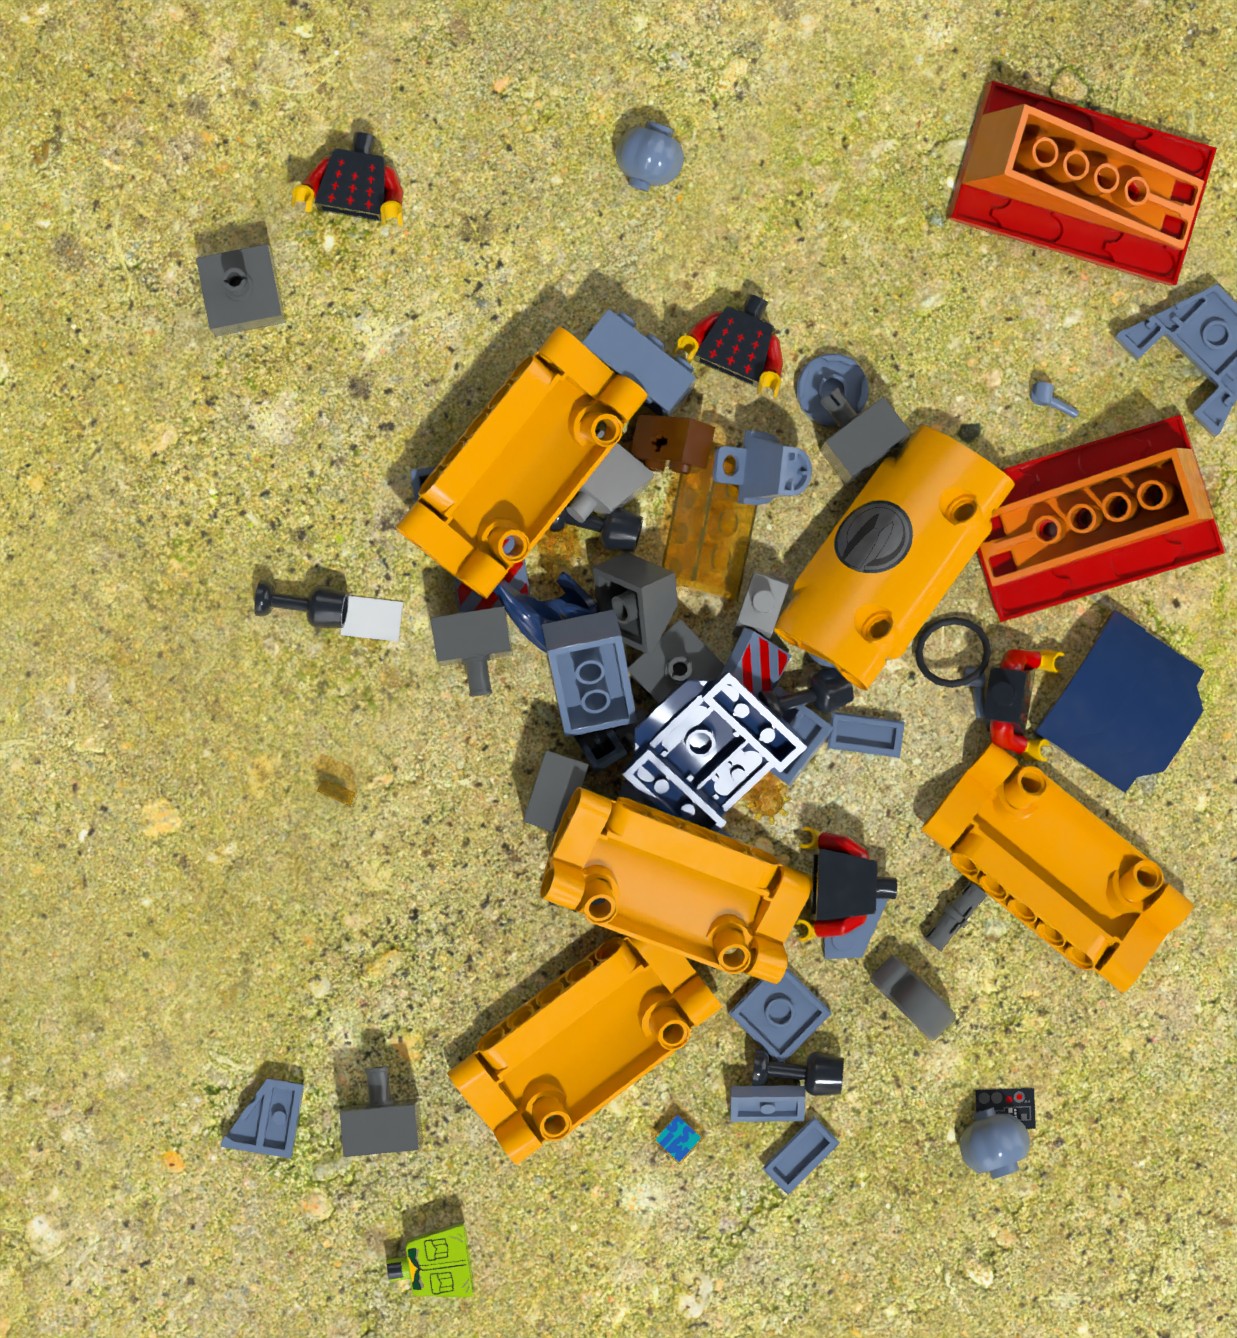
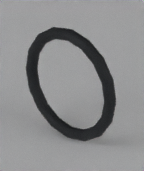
M951 617L940 619L925 629L918 639L915 656L917 666L925 678L936 685L954 688L966 686L981 676L988 667L991 648L989 638L980 626L968 619ZM943 626H965L974 631L982 641L984 653L981 664L973 673L965 678L956 680L939 678L931 673L924 663L923 648L925 641L934 631Z

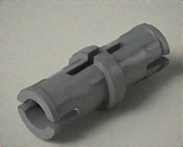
M969 880L951 904H946L942 908V915L928 932L924 934L923 938L942 952L954 934L961 927L965 928L969 923L967 919L988 895Z

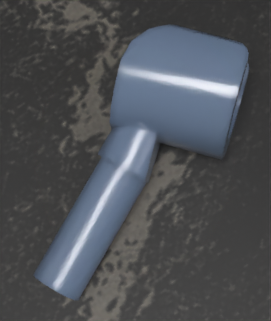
M1038 382L1033 385L1031 400L1034 404L1051 406L1074 419L1077 417L1079 410L1052 397L1054 385L1046 382Z
M966 666L963 678L973 673L977 667ZM984 672L978 679L966 685L974 687L976 718L983 717V688L986 680Z

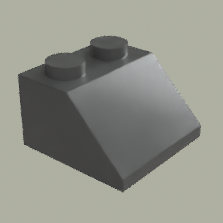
M624 552L594 566L596 604L600 612L615 609L623 643L647 654L653 652L678 606L675 572L628 552Z

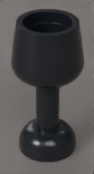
M569 502L549 527L551 532H561L568 524L600 532V541L604 548L615 551L635 552L642 529L643 517L617 507L610 514H606L605 518L589 515L581 523L567 512L566 508L569 506Z
M260 580L255 595L254 612L255 616L264 617L271 613L273 607L306 612L308 623L314 628H343L347 618L349 595L346 591L326 585L315 586L310 591L309 597L275 593V588L269 581Z
M828 668L816 670L810 674L807 682L808 689L779 698L773 691L764 690L758 693V698L777 716L782 718L783 711L813 703L815 708L822 713L832 712L852 702L854 692L852 683L837 669Z
M755 1049L752 1086L764 1085L767 1082L768 1076L805 1080V1090L812 1096L841 1095L844 1058L817 1051L808 1056L806 1065L769 1062V1055L765 1051Z

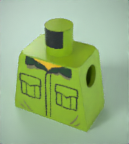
M465 1221L412 1237L406 1242V1257L386 1260L389 1282L410 1279L413 1296L465 1298L474 1296L475 1289Z

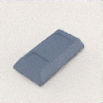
M832 712L830 725L834 729L828 737L827 748L900 758L905 722Z
M814 1116L762 1169L788 1195L840 1142Z

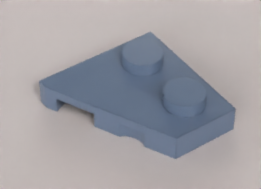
M267 1078L229 1133L224 1137L221 1147L292 1158L305 1083Z

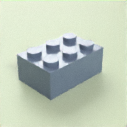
M608 309L583 340L582 344L615 374L624 375L637 383L648 394L647 399L643 402L645 406L658 416L672 417L694 389L696 376L692 374L694 368L683 358L677 356L673 359L663 351L665 345L652 334L648 333L646 336H643L634 329L636 326L634 320L624 312L619 310L615 314Z
M615 609L542 624L565 737L636 723L637 717Z

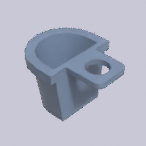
M745 430L743 448L718 446L715 450L713 480L717 483L739 485L737 503L751 505L767 504L777 497L799 495L810 483L812 464L804 450L783 444L775 436L766 432ZM728 455H732L736 461L735 470L730 476L726 475L723 470V462Z

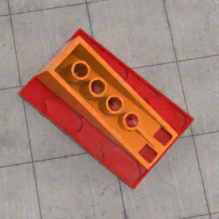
M996 81L987 82L946 219L1042 249H1049L1104 268L1115 269L1155 283H1162L1168 286L1177 285L1217 148Z
M1177 415L1001 469L1002 472L1012 479L1015 485L997 511L992 513L993 516L990 519L992 530L977 549L1000 622L1025 616L1227 553L1183 415Z

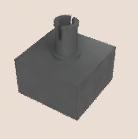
M268 244L196 258L209 329L215 337L287 323L274 256Z
M839 388L831 392L830 396L827 395L820 401V404L825 407L840 427L837 433L824 442L820 452L845 485H848L902 444L911 433L885 397L881 398L862 414L861 412L858 414L841 394Z
M505 607L430 618L438 664L440 666L461 663L466 666L470 690L469 697L492 694L487 661L493 658L513 656Z
M680 619L660 638L653 652L649 654L644 653L628 668V674L658 705L687 678L715 680L721 675L725 665Z
M546 750L523 822L557 832L574 791L578 787L585 789L583 784L589 764Z
M388 1066L365 1068L368 1102L346 1105L340 1111L343 1157L419 1150L423 1144L420 1099H391Z

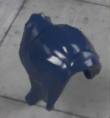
M565 572L560 573L559 578L556 580L565 594L559 598L546 601H538L526 593L521 594L503 578L493 591L521 633L546 653L547 648L542 624L600 612L594 598Z

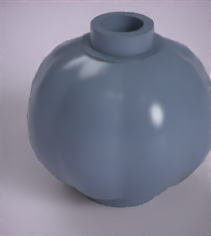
M647 121L645 127L634 126L620 137L615 151L616 162L621 171L630 178L629 186L648 192L650 186L666 185L679 175L684 163V153L680 142L672 138L674 132L672 129Z
M994 1107L973 1114L975 1122H972L963 1131L960 1139L961 1155L968 1167L978 1174L989 1171L992 1179L1019 1171L1020 1168L1017 1161L1026 1158L1030 1148V1137L1025 1125L1013 1115L996 1114Z

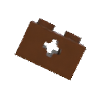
M638 415L630 454L638 461L644 462L643 465L654 472H664L665 467H669V470L672 472L690 475L691 469L707 470L715 427L692 418Z

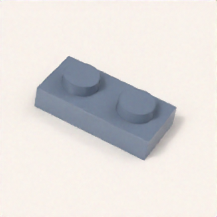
M731 1086L730 1122L804 1121L805 1086Z

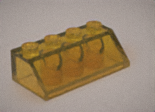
M712 442L707 470L691 469L690 475L680 474L661 567L675 572L677 590L738 602L758 505L737 503L739 485L717 483L713 480L715 450L718 446L726 445ZM728 455L723 462L724 473L730 476L736 467V461L732 455Z

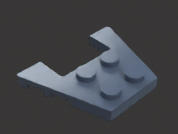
M1218 284L1130 328L1120 331L1114 337L1137 361L1162 336H1165L1215 385L1216 390L1191 414L1213 438L1222 431L1224 423L1237 401V303Z

